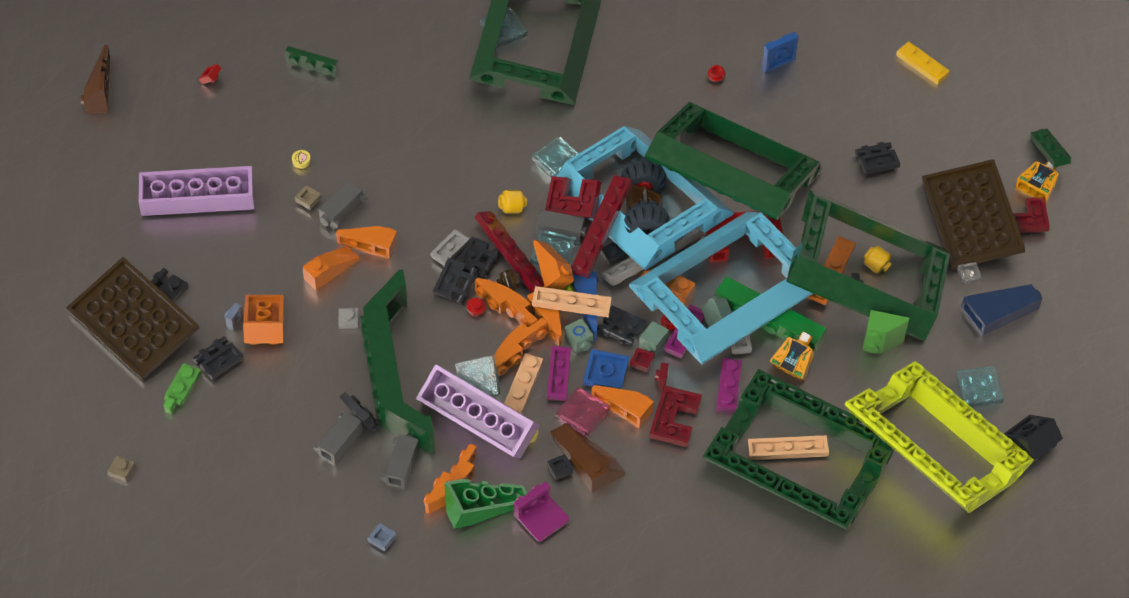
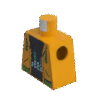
M1049 161L1046 165L1035 162L1018 177L1015 189L1031 198L1045 197L1047 204L1059 176V173L1055 171L1057 167H1053Z
M805 332L801 333L797 341L788 337L771 358V365L805 382L815 353L812 348L808 347L813 337Z

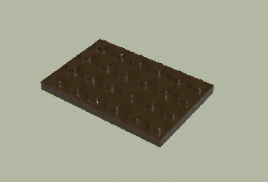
M994 159L922 176V182L943 246L950 254L949 264L951 270L1025 253V246Z
M124 257L118 260L66 307L70 314L142 381L200 329L193 319Z

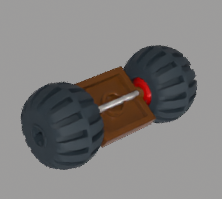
M644 157L633 159L624 167L621 177L630 178L633 182L626 196L627 212L624 221L628 228L625 227L628 233H632L639 227L648 235L670 221L668 212L663 208L661 195L666 187L667 176L661 165L655 164Z

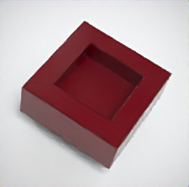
M637 347L630 361V367L648 373L655 358V353Z
M661 362L660 370L656 369L655 381H658V389L663 390L664 385L666 386L669 363Z

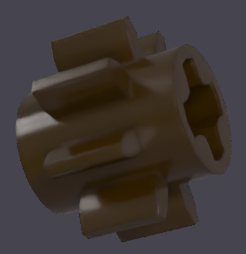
M513 269L499 273L500 279L496 280L497 283L512 290L517 289V283L521 282L519 273H514Z

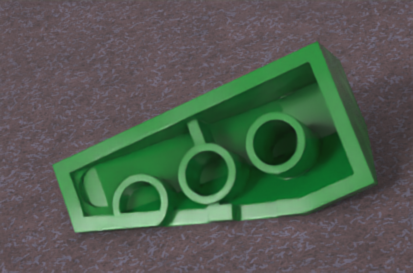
M470 479L447 481L444 484L446 513L454 529L471 526L514 510L516 499L528 494L524 485L506 483L492 485L488 484V481H481V483L470 482Z

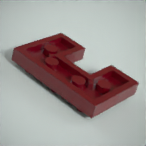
M552 176L545 210L594 219L602 182L582 179L579 197L568 196L571 179Z
M1045 197L1026 198L1027 213H1013L1019 232H1049L1050 225Z
M664 385L649 438L688 447L693 427L674 423L678 410L697 415L702 394Z

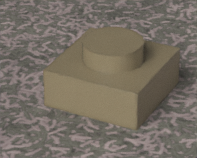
M307 185L295 196V202L309 210L321 199V193Z
M116 455L107 471L108 475L126 482L135 468V462Z

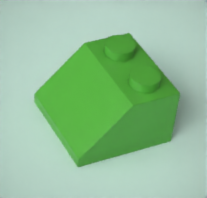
M871 310L863 350L870 353L883 354L903 343L909 318Z

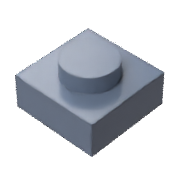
M234 303L224 316L227 328L233 331L243 317L241 305Z
M379 523L368 537V542L386 551L397 537V534Z

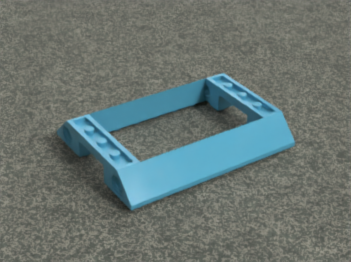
M623 126L567 160L557 177L571 179L568 196L579 197L582 179L591 180L593 178L592 168L614 154L623 160L635 150L645 157L652 140L639 129ZM662 166L667 178L691 198L696 205L648 235L639 227L632 233H628L625 227L628 228L624 221L625 215L619 211L608 237L638 265L647 270L675 252L674 241L696 227L705 233L734 214L733 211L706 187L700 185V183L687 179L683 175ZM601 193L599 194L596 213L604 198Z
M748 211L629 284V287L652 312L659 308L678 329L677 339L701 365L813 294L786 282L793 252L796 247L761 212ZM746 234L756 247L764 244L783 264L781 273L786 279L706 329L665 284Z

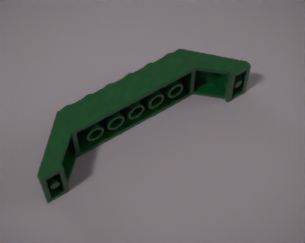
M402 269L398 270L363 307V316H360L361 332L367 356V367L370 373L369 377L375 403L376 419L381 420L383 428L397 436L410 435L418 439L419 448L431 454L435 453L431 415L425 416L403 401L390 329V322L403 307H408L406 282Z

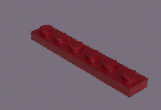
M613 176L571 266L572 274L589 278L633 182L630 178Z
M491 211L477 212L474 218L514 271L519 273L521 280L530 292H534L535 286L544 287L541 275L528 260L525 253L518 247L515 240L511 238L505 227L501 225L495 214Z

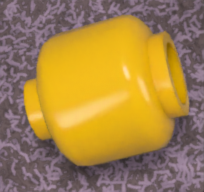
M507 189L499 195L498 206L506 214H518L527 206V198L521 190Z
M879 245L871 246L863 257L865 259L864 264L875 273H880L882 270L886 272L892 264L890 262L891 254Z

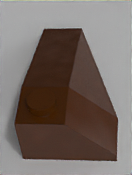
M104 45L84 87V95H81V106H85L86 113L108 112L111 57L108 45Z
M567 423L549 432L591 492L625 475V471L612 455Z

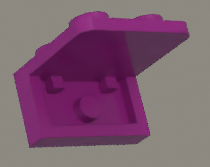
M546 481L541 485L534 486L528 494L518 497L514 503V516L538 542L543 541L569 522V516L550 497L551 487Z

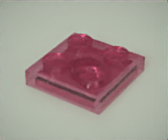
M577 387L555 413V418L564 424L567 423L588 438L608 413L610 406Z

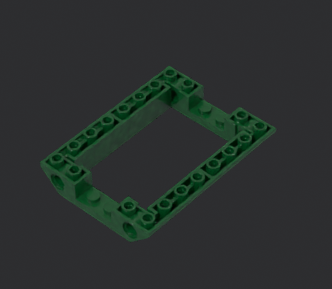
M491 0L469 80L500 88L505 87L506 80L541 88L539 96L541 98L575 106L601 0H565L564 3L581 5L564 74L494 58L510 0Z
M688 102L657 131L644 157L655 164L664 166L670 171L681 174L687 179L698 182L704 187L715 190L721 195L732 198L734 201L749 206L751 209L764 213L776 220L792 205L796 191L801 186L807 188L822 172L819 161L691 102ZM701 125V128L709 133L721 136L724 140L736 143L742 148L749 149L759 156H764L774 163L787 167L789 170L775 185H771L683 144L679 140L685 132L693 135Z
M810 189L801 221L805 222L801 242L793 252L786 282L866 317L870 316L871 310L908 317L909 322L906 334L925 341L938 316L950 258L949 252L943 247ZM828 216L920 257L925 256L920 269V273L925 275L921 296L913 304H910L818 264L817 261Z
M758 369L742 393L735 413L726 427L720 428L702 458L847 530L854 524L888 466L894 449L853 414ZM764 404L867 454L861 470L849 489L846 488L838 507L837 503L735 453V450Z

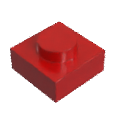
M218 64L211 65L205 69L198 80L202 84L213 83L219 77L218 73L222 68Z

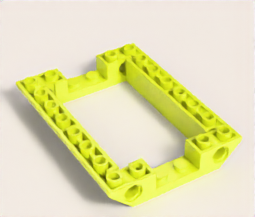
M916 361L894 373L887 386L877 392L868 388L844 404L849 412L968 513L1015 483L1034 461L1026 451L1017 446L1010 438L999 431L996 426L987 421L980 413L969 406L967 402L958 397L951 389L946 387L937 377L933 376ZM911 396L992 464L994 468L991 473L978 480L974 476L962 486V483L954 475L949 473L940 463L935 461L908 436L903 434L894 424L883 417L881 413Z

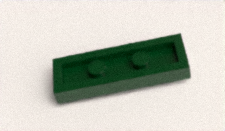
M287 46L285 50L286 63L334 77L339 72L338 60Z
M1048 129L1030 132V139L1053 167L1071 164V156Z

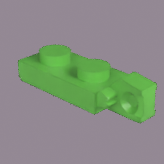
M182 364L165 393L164 400L166 401L163 405L165 412L172 414L177 405L181 406V404L186 402L201 375V369Z

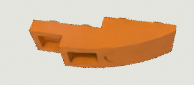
M838 236L823 266L844 274L856 243ZM816 294L808 297V299L826 305L829 301Z
M481 278L475 280L476 294L480 298H484L492 310H496L500 315L506 311L520 325L524 323L527 327L538 321L530 313L531 303L517 292L490 280Z
M541 318L530 327L522 323L506 337L493 357L490 366V377L492 379L504 375L513 365H518L523 359V350H527L535 341L541 340L548 333V322L544 318Z
M469 443L466 450L463 449L461 451L459 462L457 465L454 464L450 473L443 471L442 475L435 479L433 490L431 493L428 492L423 501L426 513L430 514L446 505L445 482L459 479L472 480L475 476V465L473 462L477 457V446Z

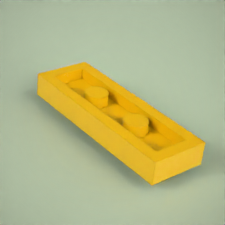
M909 41L897 51L899 58L937 85L949 75L950 70Z

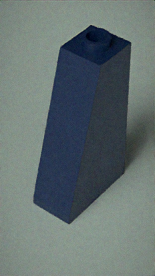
M1032 284L965 296L961 309L980 334L984 336L1038 310L1042 296Z

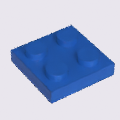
M795 32L764 45L762 70L765 73L796 59L799 36Z
M591 349L583 385L622 389L629 356Z

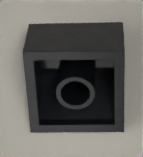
M1028 415L1004 433L1005 436L1010 438L1022 450L1026 451L1034 460L1041 458L1046 451L1056 447L1057 443L1063 439L1054 418Z

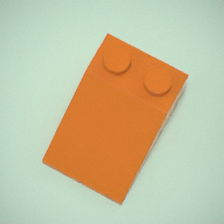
M245 295L244 343L251 345L283 343L284 295Z

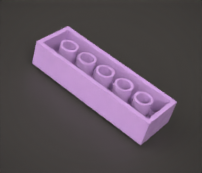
M252 166L139 172V207L141 216L254 209Z
M436 364L416 397L417 400L518 459H521L540 426L518 411Z

